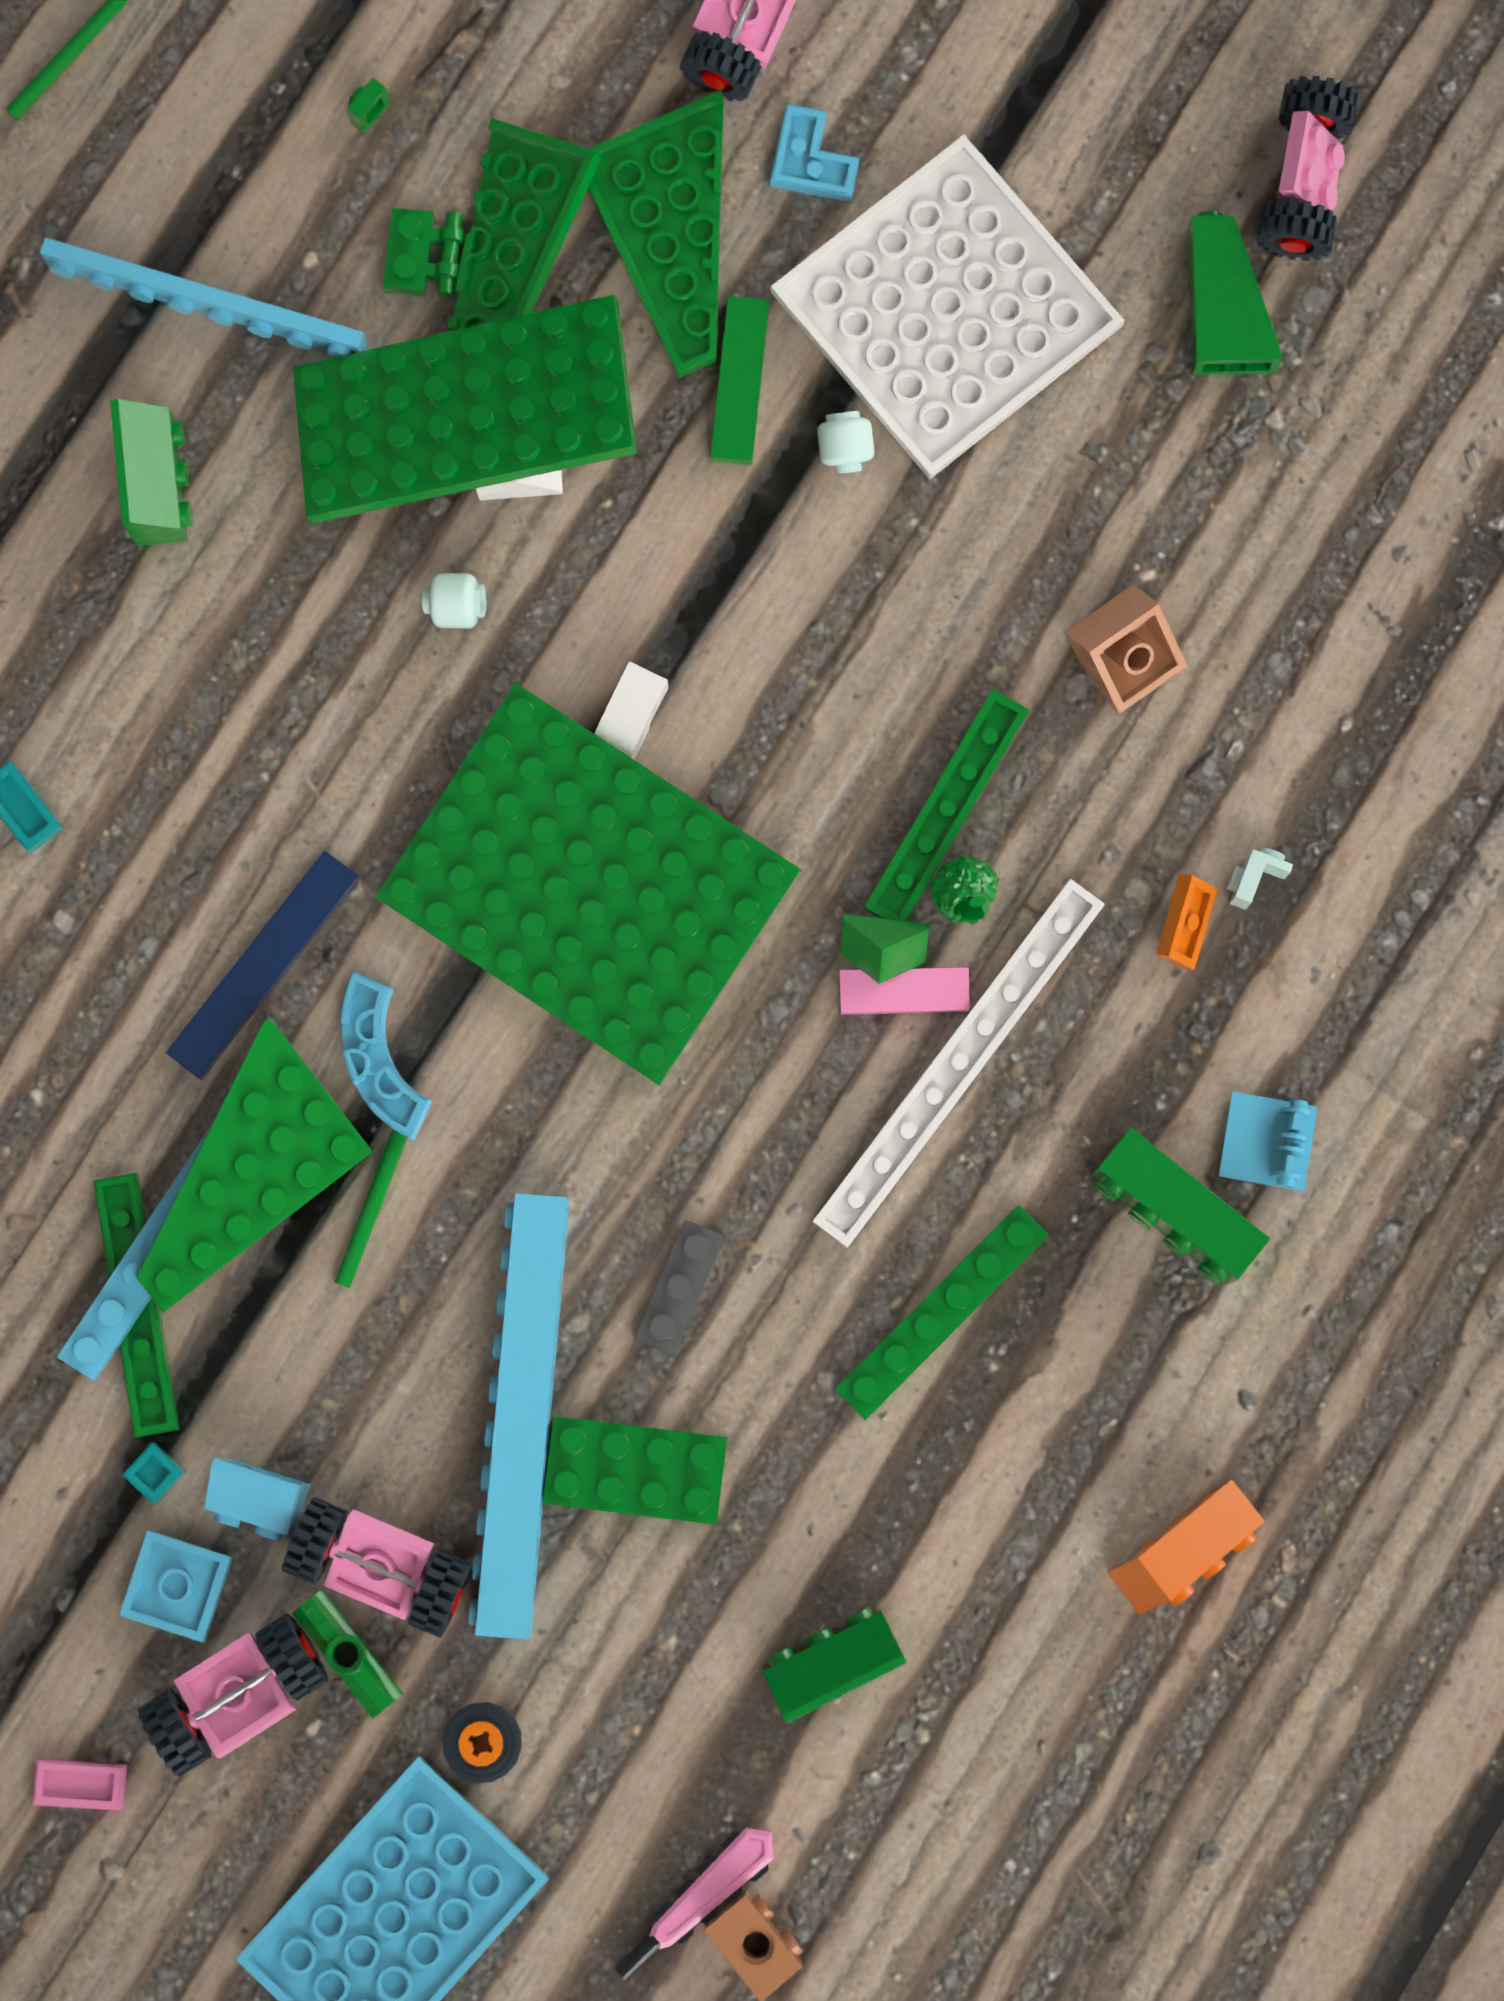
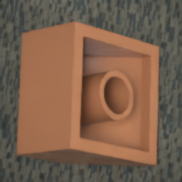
M1134 584L1065 632L1079 663L1118 714L1187 667L1159 603Z

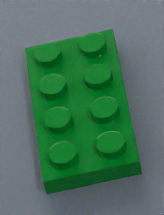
M554 1416L542 1504L717 1525L728 1437Z

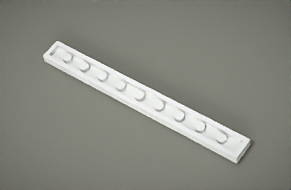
M1072 879L1068 881L813 1220L815 1225L846 1248L850 1246L1105 905L1102 901Z

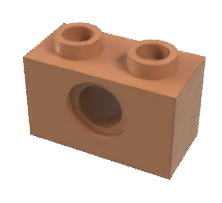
M745 1890L708 1923L704 1924V1932L759 2001H763L802 1968V1960L798 1955L803 1952V1949L788 1930L780 1934L772 1924L770 1919L775 1914L766 1901L759 1894L752 1898ZM761 1932L767 1936L770 1944L763 1953L753 1954L745 1948L743 1941L749 1933Z

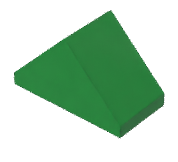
M844 914L840 953L880 984L926 962L930 923Z

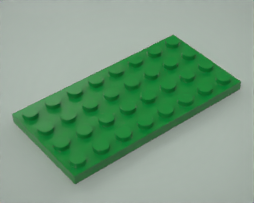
M614 294L349 354L348 357L338 356L293 366L306 518L311 524L637 454L619 302Z

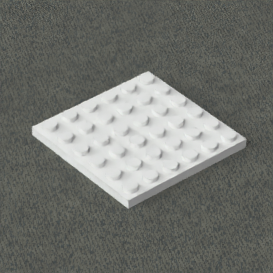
M962 135L771 286L773 296L929 479L933 478L1120 329L1125 321L965 135Z

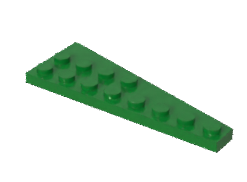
M491 119L488 129L491 131L487 154L482 155L480 165L483 168L479 192H475L472 204L475 207L470 234L466 233L455 287L458 296L454 316H449L447 326L450 331L532 313L601 160L596 151L497 119Z

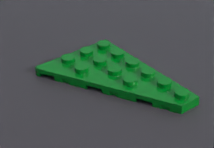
M721 90L589 148L596 151L601 160L587 190L678 379L715 363L717 356L724 97Z
M271 1018L261 1024L249 1052L136 1276V1279L163 1313L373 1152Z

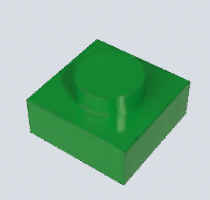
M372 78L365 87H358L348 101L346 109L351 124L363 134L370 129L390 105L386 87L375 78Z

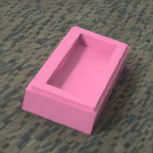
M39 1758L36 1760L32 1805L122 1810L124 1809L127 1764Z

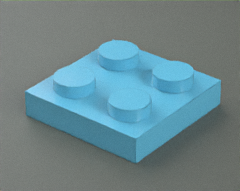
M147 1530L119 1616L199 1642H205L233 1556Z

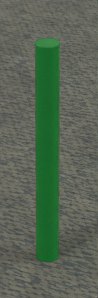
M106 0L5 108L6 112L18 121L125 7L128 0Z
M392 1129L334 1280V1283L350 1288L408 1138Z

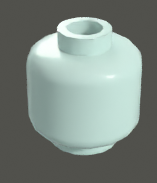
M859 411L826 415L827 422L820 424L817 429L822 463L827 466H836L837 474L862 471L861 463L870 461L875 454L871 422L866 418L860 417Z
M440 573L433 578L430 588H424L423 612L424 614L431 615L434 625L438 628L470 629L477 624L479 618L485 617L487 604L485 586L478 584L477 579L472 574Z

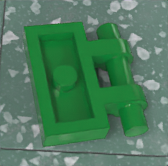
M392 207L383 279L384 293L426 297L427 282L436 281L438 282L437 294L442 297H452L460 268L457 265L459 247L464 244L465 231L461 229L463 215L458 212H447L445 226L435 228L434 211ZM432 245L442 246L441 262L437 264L430 263Z

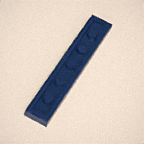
M324 850L165 1053L198 1079L202 1080L358 882L359 876Z

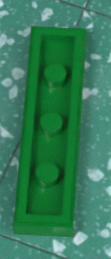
M728 296L710 456L711 461L744 465L753 464L770 300Z

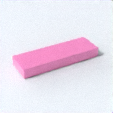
M969 968L910 969L880 984L862 970H840L839 972L840 1015L970 1011Z

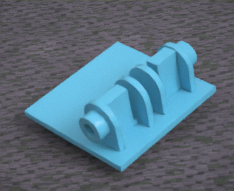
M1232 1091L1218 1177L1304 1192L1318 1107L1308 1105V1102L1303 1100L1291 1099L1289 1102Z

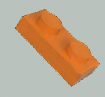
M1179 874L1156 951L1157 956L1180 968L1195 970L1218 892L1216 887L1194 875Z

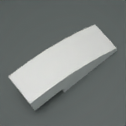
M629 661L605 709L595 735L634 760L650 730V723L669 688L668 680Z

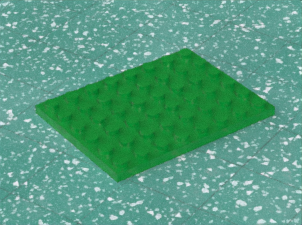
M515 682L375 898L661 1086L802 869Z

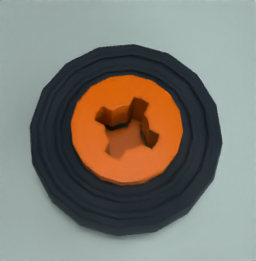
M490 1702L472 1703L458 1710L447 1723L442 1737L443 1754L450 1769L462 1779L476 1784L494 1782L507 1775L517 1763L522 1749L521 1730L514 1716L502 1706Z

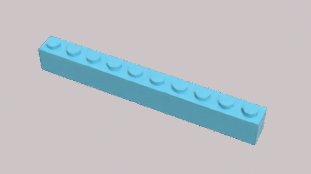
M515 1193L514 1203H507L505 1229H512L510 1247L503 1246L501 1272L508 1273L506 1290H499L497 1299V1316H504L502 1334L495 1333L493 1343V1359L500 1360L499 1376L491 1377L489 1387V1403L496 1404L495 1420L487 1421L485 1431V1447L492 1448L491 1465H483L481 1475V1491L488 1492L487 1509H479L477 1519V1536H484L483 1553H475L473 1564V1580L480 1581L479 1598H471L469 1608V1625H476V1636L529 1640L532 1637L543 1512L542 1503L546 1478L570 1200L567 1197Z

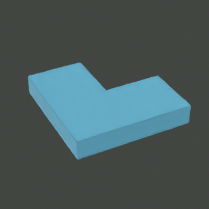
M786 104L770 179V187L851 202L859 158L820 151L827 111Z

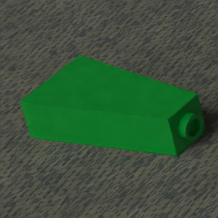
M1204 211L1197 216H1192L1187 229L1192 375L1276 374L1282 361L1281 349L1234 215H1223L1219 211Z

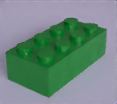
M1130 1128L1122 1135L1090 1175L1097 1181L1093 1187L1101 1195L1113 1203L1116 1199H1120L1131 1208L1128 1215L1136 1223L1147 1230L1150 1227H1155L1165 1235L1162 1242L1171 1251L1180 1257L1189 1254L1200 1263L1196 1268L1197 1271L1216 1285L1219 1282H1224L1227 1285L1237 1281L1271 1239L1133 1128Z

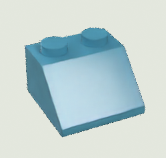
M214 1458L210 1470L204 1509L216 1512L214 1521L239 1528L241 1521L257 1526L255 1534L280 1541L282 1534L287 1536L293 1535L295 1528H297L311 1484L234 1459Z

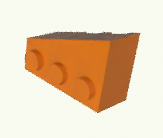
M1232 1479L1215 1487L1173 1520V1523L1153 1540L1150 1538L1141 1545V1550L1132 1558L1120 1565L1117 1564L1107 1572L1139 1615L1168 1602L1174 1607L1195 1591L1191 1586L1200 1576L1207 1580L1226 1565L1222 1558L1233 1549L1238 1554L1257 1539L1253 1532L1265 1521Z

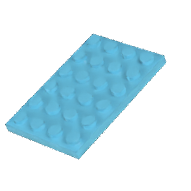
M418 1756L235 1960L278 2001H441L550 1877L423 1757Z

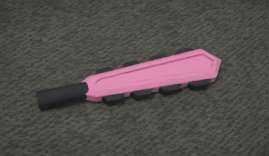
M746 1827L742 1832L734 1831L722 1843V1853L718 1857L710 1856L699 1867L700 1876L695 1881L687 1880L677 1890L678 1899L674 1903L666 1902L656 1912L657 1921L654 1923L650 1935L615 1967L619 1975L627 1981L661 1948L671 1946L675 1942L684 1943L694 1935V1926L698 1922L708 1923L718 1914V1905L722 1902L731 1903L743 1893L742 1885L747 1881L756 1882L768 1871V1863L773 1860L771 1831Z

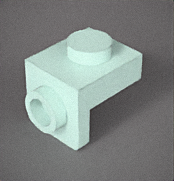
M1261 848L1259 852L1253 849L1247 856L1243 868L1236 866L1227 887V890L1234 892L1230 904L1246 910L1252 903L1263 872L1285 879L1290 874L1293 864L1284 861L1285 855L1278 851Z

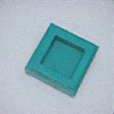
M152 1442L122 1476L155 1505L186 1471L155 1442Z

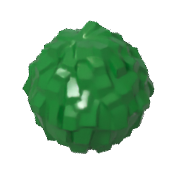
M960 856L951 859L939 868L931 882L932 900L934 905L938 907L941 915L950 922H966L973 925L978 923L979 919H983L989 911L990 903L995 900L999 878L995 870L990 867V864L980 862L978 858L972 856Z

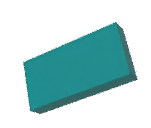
M10 760L0 768V818L24 849L31 854L64 828L15 764Z

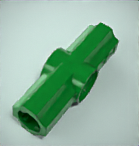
M324 1589L310 1597L292 1613L325 1656L329 1668L342 1678L372 1719L404 1695L371 1652L367 1640L355 1631ZM344 1641L353 1643L359 1651L358 1660L353 1666L344 1665L337 1657L338 1647Z

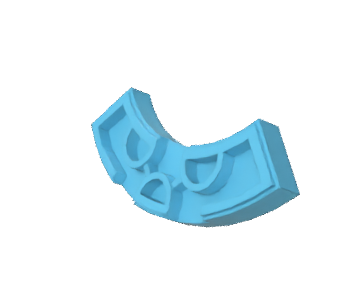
M352 972L344 994L340 1017L344 1049L342 1053L346 1068L353 1084L368 1104V1107L391 1128L415 1140L432 1101L417 1093L405 1082L390 1056L386 1039V1017L394 990L363 975Z

